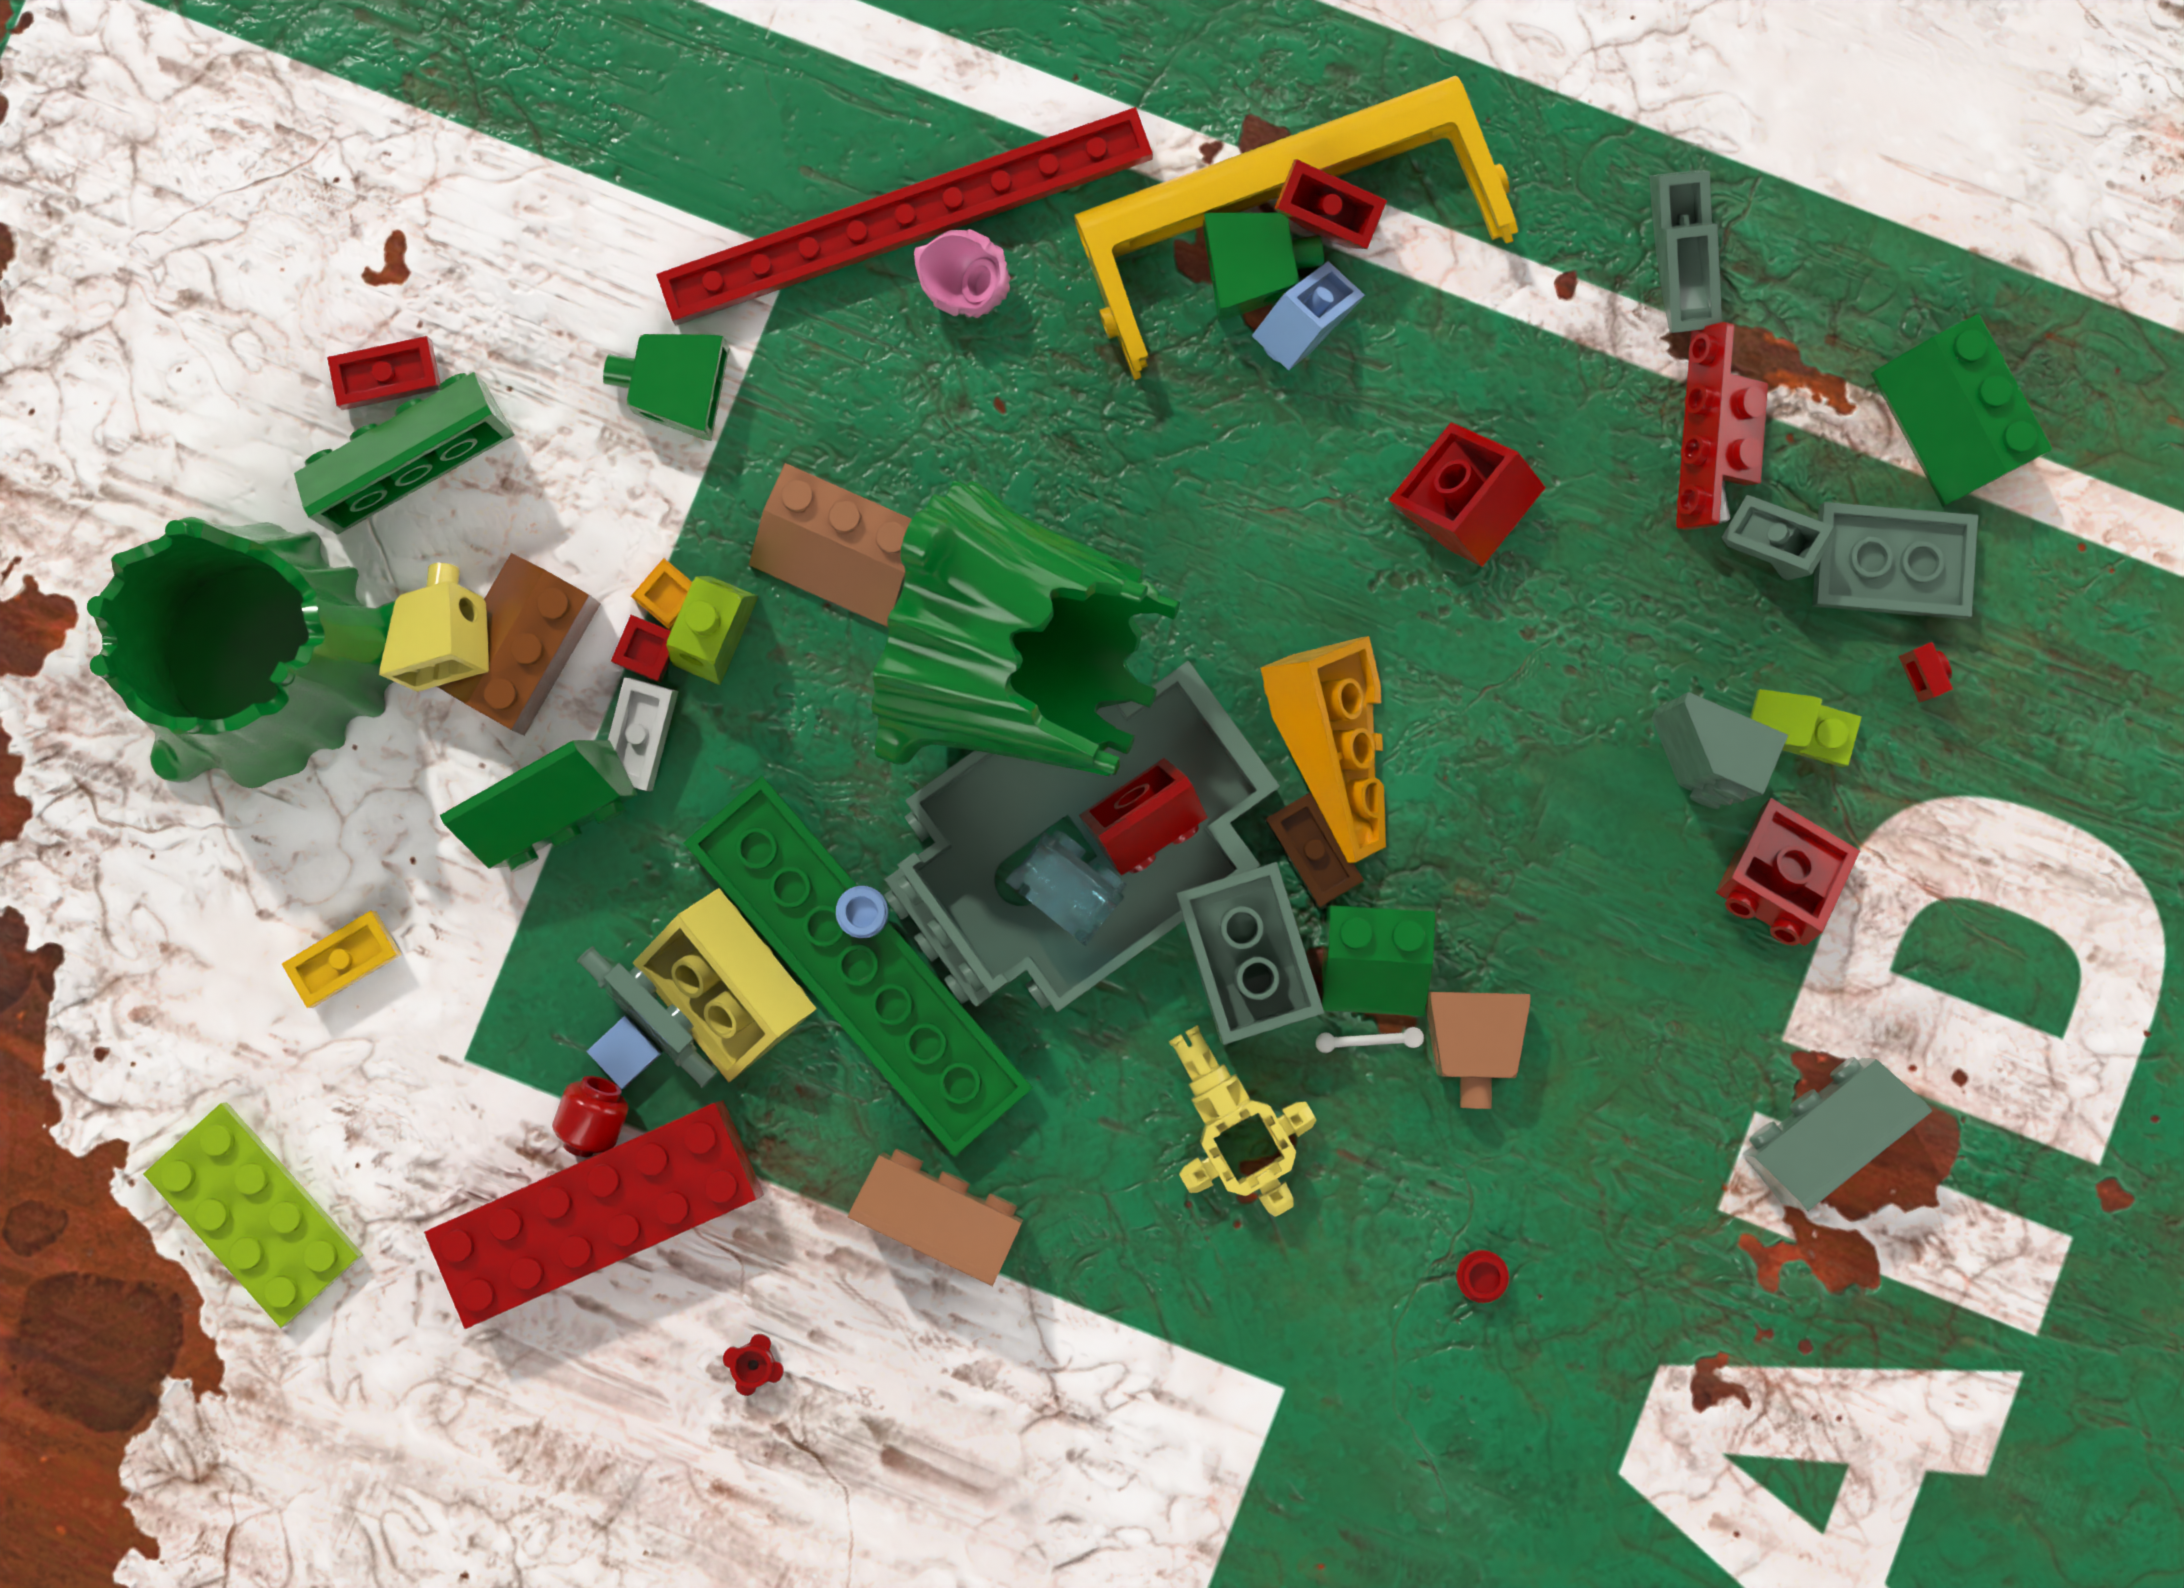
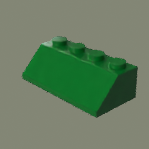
M475 372L469 375L459 373L451 376L440 384V391L423 401L421 398L409 400L394 411L395 416L380 425L375 423L365 425L354 431L349 437L350 442L334 451L332 449L321 450L307 458L304 462L306 466L295 472L294 477L303 509L308 518L339 535L514 436V432L486 383Z

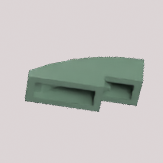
M1694 170L1649 175L1657 263L1669 332L1702 330L1707 325L1722 322L1718 227L1717 224L1712 223L1710 171Z

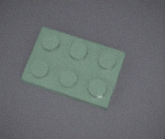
M1829 502L1819 505L1818 521L1834 526L1837 532L1815 568L1812 607L1953 619H1968L1972 617L1978 515Z

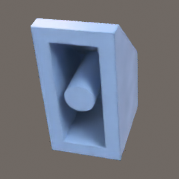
M1327 261L1323 266L1283 294L1252 334V337L1263 346L1264 351L1270 358L1280 362L1285 368L1290 370L1308 356L1365 295Z

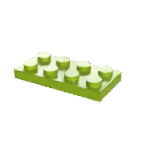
M227 1102L220 1103L143 1173L148 1181L280 1328L287 1326L364 1255Z

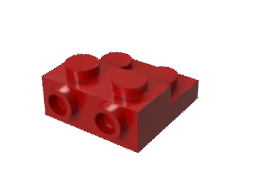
M1770 798L1762 805L1743 846L1734 853L1715 893L1726 899L1725 906L1732 914L1745 919L1755 916L1770 925V933L1777 941L1791 946L1798 945L1799 943L1806 946L1823 933L1860 850Z

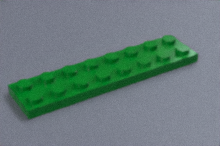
M761 775L683 843L954 1157L1033 1088L889 920L880 933L870 938L853 937L842 930L836 918V906L842 894L848 889L858 886L857 883L764 776Z

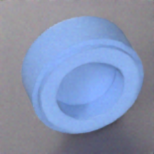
M856 886L848 889L839 898L836 906V918L842 930L847 934L857 938H870L880 933L886 926L889 918V906L885 897L876 889L868 886Z

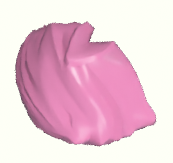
M970 229L967 231L949 230L936 237L930 243L915 248V266L922 290L933 301L934 307L952 316L965 314L969 318L972 316L979 318L983 314H988L995 306L1000 305L1002 300L1006 299L1007 293L1010 290V275L1008 274L1009 270L1006 268L1007 262L1005 261L1004 251L1001 247L994 245L988 237Z

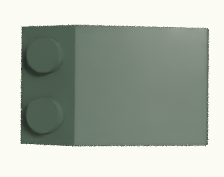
M1277 862L1176 893L1219 1040L1223 1045L1324 1014Z

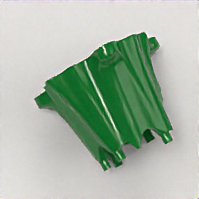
M954 481L945 497L933 494L926 508L914 515L903 538L900 558L905 568L904 588L898 602L887 618L889 629L887 643L873 671L874 695L871 709L872 713L878 716L879 721L875 743L876 757L896 765H904L910 762L922 747L940 745L976 750L1108 777L1111 774L1116 775L1120 767L1119 757L1104 752V750L1111 748L1128 754L1132 748L1135 735L1116 729L1115 726L1105 721L1096 712L1102 707L1130 701L1148 708L1152 706L1157 689L1138 682L1126 663L1129 656L1138 650L1142 637V630L1136 624L1133 615L1157 613L1175 619L1180 602L1161 595L1150 582L1142 579V569L1048 529L1018 514L990 490L977 482L970 481L966 485Z
M196 517L172 520L168 522L165 527V534L159 539L116 553L111 558L114 572L113 578L99 596L92 597L87 603V611L94 617L102 635V650L99 655L91 659L90 669L92 673L102 677L121 696L127 708L155 733L150 762L155 774L159 777L176 783L191 781L207 770L218 768L226 771L239 785L247 788H258L273 780L300 773L307 766L310 756L318 750L340 749L346 741L345 730L347 724L357 716L376 718L384 713L385 690L394 681L379 675L395 601L376 608L362 605L356 597V585L359 577L358 570L350 566L333 568L326 564L321 556L320 536L316 532L309 531L295 534L287 532L281 526L269 522L230 526L212 524Z

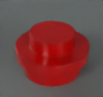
M1475 1250L1465 1255L1459 1262L1456 1271V1281L1459 1289L1467 1298L1478 1303H1488L1498 1299L1505 1292L1509 1283V1272L1505 1262L1497 1254L1488 1250Z

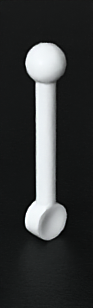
M1415 1027L1407 1028L1403 1033L1334 1037L1330 1033H1321L1316 1038L1315 1044L1322 1053H1329L1335 1047L1399 1043L1416 1048L1423 1043L1424 1035L1420 1029Z

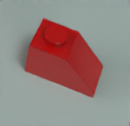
M1294 159L1274 209L1303 229L1320 235L1345 248L1368 249L1387 200L1298 159Z

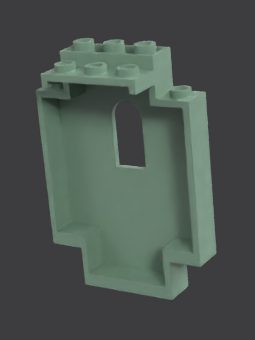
M1189 661L1152 686L1157 689V693L1150 708L1130 701L1102 707L1097 710L1096 713L1105 721L1115 726L1116 729L1135 735L1132 748L1128 754L1111 748L1104 750V752L1119 757L1120 767L1116 775L1111 774L1108 777L1081 770L974 750L905 800L912 810L904 816L922 842L931 836L935 843L919 855L914 852L897 864L899 869L884 879L891 888L884 896L901 920L910 915L921 932L914 936V938L930 961L933 962L940 957L951 974L944 980L961 1004L970 999L975 1007H977L1028 971L1033 979L1026 983L1025 986L1040 1007L1045 1009L1051 1004L1056 1012H1059L1184 921L1176 893L1256 869L1260 866L1231 826V823L1277 791L1280 785ZM1165 758L1188 777L1208 818L1198 824V832L1187 841L1177 845L1171 842L1156 852L1155 861L1147 868L1134 874L1128 871L1121 876L1109 863L1079 817V814ZM1068 815L1097 857L1035 902L1025 906H1015L1007 903L999 896L995 887V876L999 866L1014 853Z

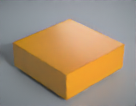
M663 558L630 597L671 631L692 581Z

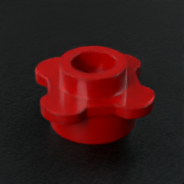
M755 1334L751 1338L750 1343L740 1348L729 1347L723 1355V1363L726 1367L730 1368L731 1375L736 1382L735 1388L741 1395H752L757 1387L766 1382L776 1383L783 1376L784 1367L782 1363L775 1361L770 1350L771 1340L764 1334ZM750 1360L758 1362L757 1369L753 1370L749 1367Z

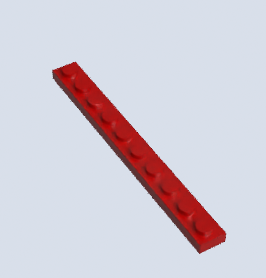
M1134 107L659 272L656 276L674 325L677 326L1153 160V152L1137 108Z

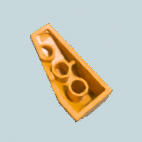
M1360 637L1293 654L1261 667L1264 691L1268 698L1272 718L1347 862H1358L1385 848L1384 785L1375 777V751H1383L1382 734L1374 733L1373 704L1381 703V685L1370 637Z

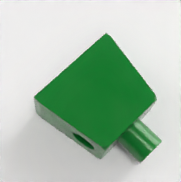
M1212 212L1204 214L1202 230L1218 321L1278 302L1284 293L1299 283L1298 269L1324 265L1321 236L1314 235L1292 239L1289 220L1281 213Z
M643 334L639 337L635 358L608 354L603 370V383L628 388L627 406L634 414L694 437L712 441L730 348L724 337L720 335Z

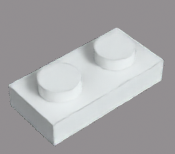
M624 678L608 740H610L632 785L638 789L653 791L678 691L632 678Z

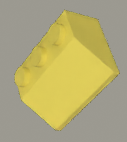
M720 888L679 913L633 962L635 967L643 972L657 988L655 992L668 1007L673 1004L690 1020L694 1026L691 1029L694 1033L692 1037L728 1082L739 1076L788 1036L817 1009L806 996L804 990L796 984L775 958L770 948L762 942L741 916L736 906L728 900Z

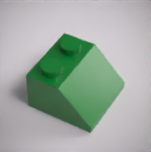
M1332 905L1325 907L1321 986L1323 1010L1424 1016L1433 967L1436 911Z

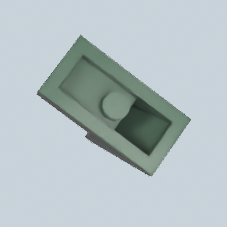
M1747 495L1721 538L1728 547L1771 563L1781 578L1788 581L1809 576L1813 573L1837 530L1830 524Z

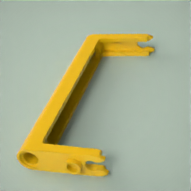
M1457 76L1447 78L1075 214L1074 220L1080 240L1106 308L1099 310L1103 327L1109 339L1118 338L1133 379L1141 378L1140 371L1148 366L1146 362L1148 354L1137 327L1115 258L1203 226L1205 213H1239L1278 199L1294 159H1298L1338 177L1436 140L1446 138L1452 143L1492 240L1502 237L1506 244L1513 242L1512 234L1517 233L1518 228L1506 196L1510 192L1508 177L1501 164L1494 165L1460 79Z

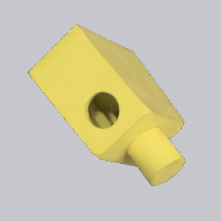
M433 563L429 565L426 587L402 594L396 599L379 675L419 692L489 671L486 602L482 596L458 585L460 572L458 567L448 563Z

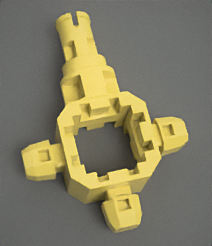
M1198 1025L1185 1031L1191 1041V1047L1187 1046L1181 1034L1170 1040V1045L1173 1046L1192 1080L1188 1084L1195 1095L1191 1101L1205 1124L1200 1143L1208 1157L1202 1161L1198 1157L1185 1165L1179 1173L1189 1193H1198L1213 1186L1212 1180L1220 1177L1229 1192L1247 1196L1260 1189L1262 1194L1258 1198L1266 1210L1275 1217L1293 1207L1292 1194L1286 1182L1280 1183L1278 1178L1292 1170L1296 1150L1288 1137L1294 1133L1299 1137L1311 1129L1317 1121L1307 1102H1295L1281 1109L1283 1114L1276 1117L1270 1105L1250 1099L1236 1074L1231 1076L1225 1064L1219 1066ZM1258 1113L1278 1147L1281 1156L1250 1176L1243 1177L1237 1181L1213 1138L1249 1116L1252 1117Z

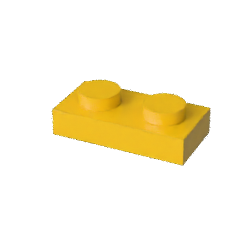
M370 910L281 963L306 1008H314L400 957L402 954L377 911Z

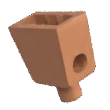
M1428 992L1426 1012L1436 1073L1439 1076L1460 1077V1108L1491 1109L1492 1078H1516L1529 1013L1530 994Z

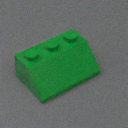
M1979 313L1931 337L1870 373L1942 507L2053 450Z
M572 740L439 816L443 824L488 869L509 867L511 872H515L536 862L539 859L536 851L552 843L554 848H558L582 836L579 827L596 819L597 823L601 824L621 815L626 811L623 803L638 794L610 740Z

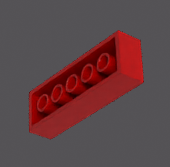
M724 1100L424 1231V1234L464 1329H467L764 1196V1193Z

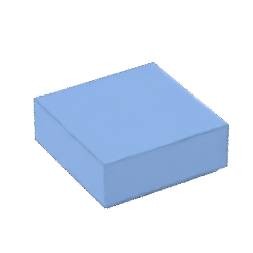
M624 1016L586 1051L621 1089H625L662 1054L629 1016Z

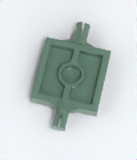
M594 946L590 947L579 957L577 962L598 982V986L601 989H606V993L675 1062L674 1064L677 1067L681 1066L701 1088L715 1077L717 1071L696 1052L697 1048L693 1045L694 1038L692 1035L694 1033L691 1030L694 1027L693 1024L673 1004L665 1009L656 1000L657 995L654 992L657 988L637 967L628 972L620 963L613 968L595 950Z

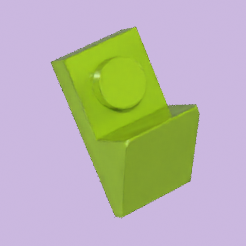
M1759 689L1757 690L1750 719L1787 734L1788 737L1782 750L1839 767L1849 766L1862 716L1821 705L1822 698Z

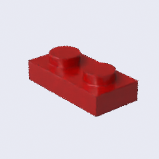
M428 336L327 357L336 406L342 411L440 390L439 386L441 383L433 343Z

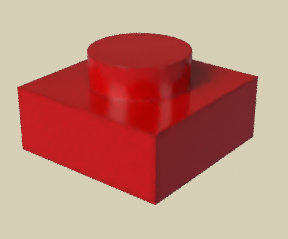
M631 614L611 662L661 683L671 661L666 646L671 631Z
M1933 642L1898 656L1919 703L1953 690L1949 680L1952 678V669L1949 661L1940 650L1936 651Z

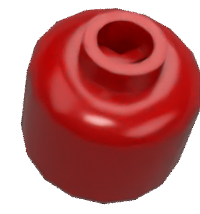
M585 1076L582 1078V1081H576L566 1086L552 1123V1129L556 1136L564 1142L563 1148L567 1152L578 1157L589 1158L593 1156V1153H602L615 1147L629 1108L626 1100L621 1096L622 1090L618 1085L601 1077Z

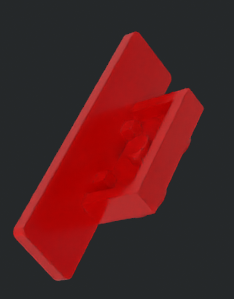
M1727 322L1707 325L1705 329L1691 331L1676 527L1683 530L1712 527L1719 524L1723 481L1745 486L1761 484L1768 383L1731 374L1734 325Z

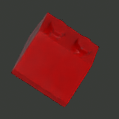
M1450 422L1388 501L1449 551L1483 567L1546 487L1519 452Z
M1165 758L1079 814V817L1109 863L1121 876L1128 871L1134 874L1144 870L1155 861L1156 852L1171 842L1177 845L1187 841L1198 832V824L1208 818L1188 777Z

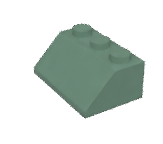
M1690 692L1656 708L1652 716V721L1678 784L1692 791L1690 795L1692 800L1713 809H1719L1721 804L1731 806L1733 803L1743 802L1746 799L1763 795L1788 737L1783 732Z
M1855 1057L1847 1059L1830 1073V1077L1834 1081L1819 1093L1812 1089L1796 1099L1789 1107L1793 1113L1778 1126L1774 1121L1770 1122L1750 1137L1749 1141L1753 1146L1742 1155L1782 1204L1805 1211L1811 1210L1932 1112L1925 1101L1877 1059L1861 1058L1857 1060Z

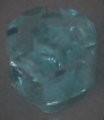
M1056 830L1052 836L1044 832L1030 855L1012 871L1005 882L1015 890H1018L1024 883L1018 893L1086 947L1107 917L1125 899L1121 891L1127 884L1106 866L1096 863L1091 868L1083 862L1081 857L1085 854L1086 850L1064 832Z

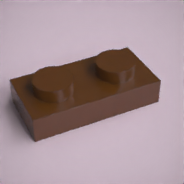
M1311 792L1265 819L1318 908L1364 881L1354 863L1347 862Z

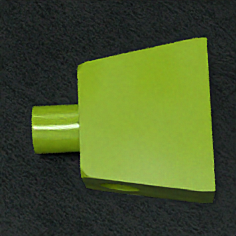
M696 576L667 640L666 646L672 665L721 685L758 596L712 576Z

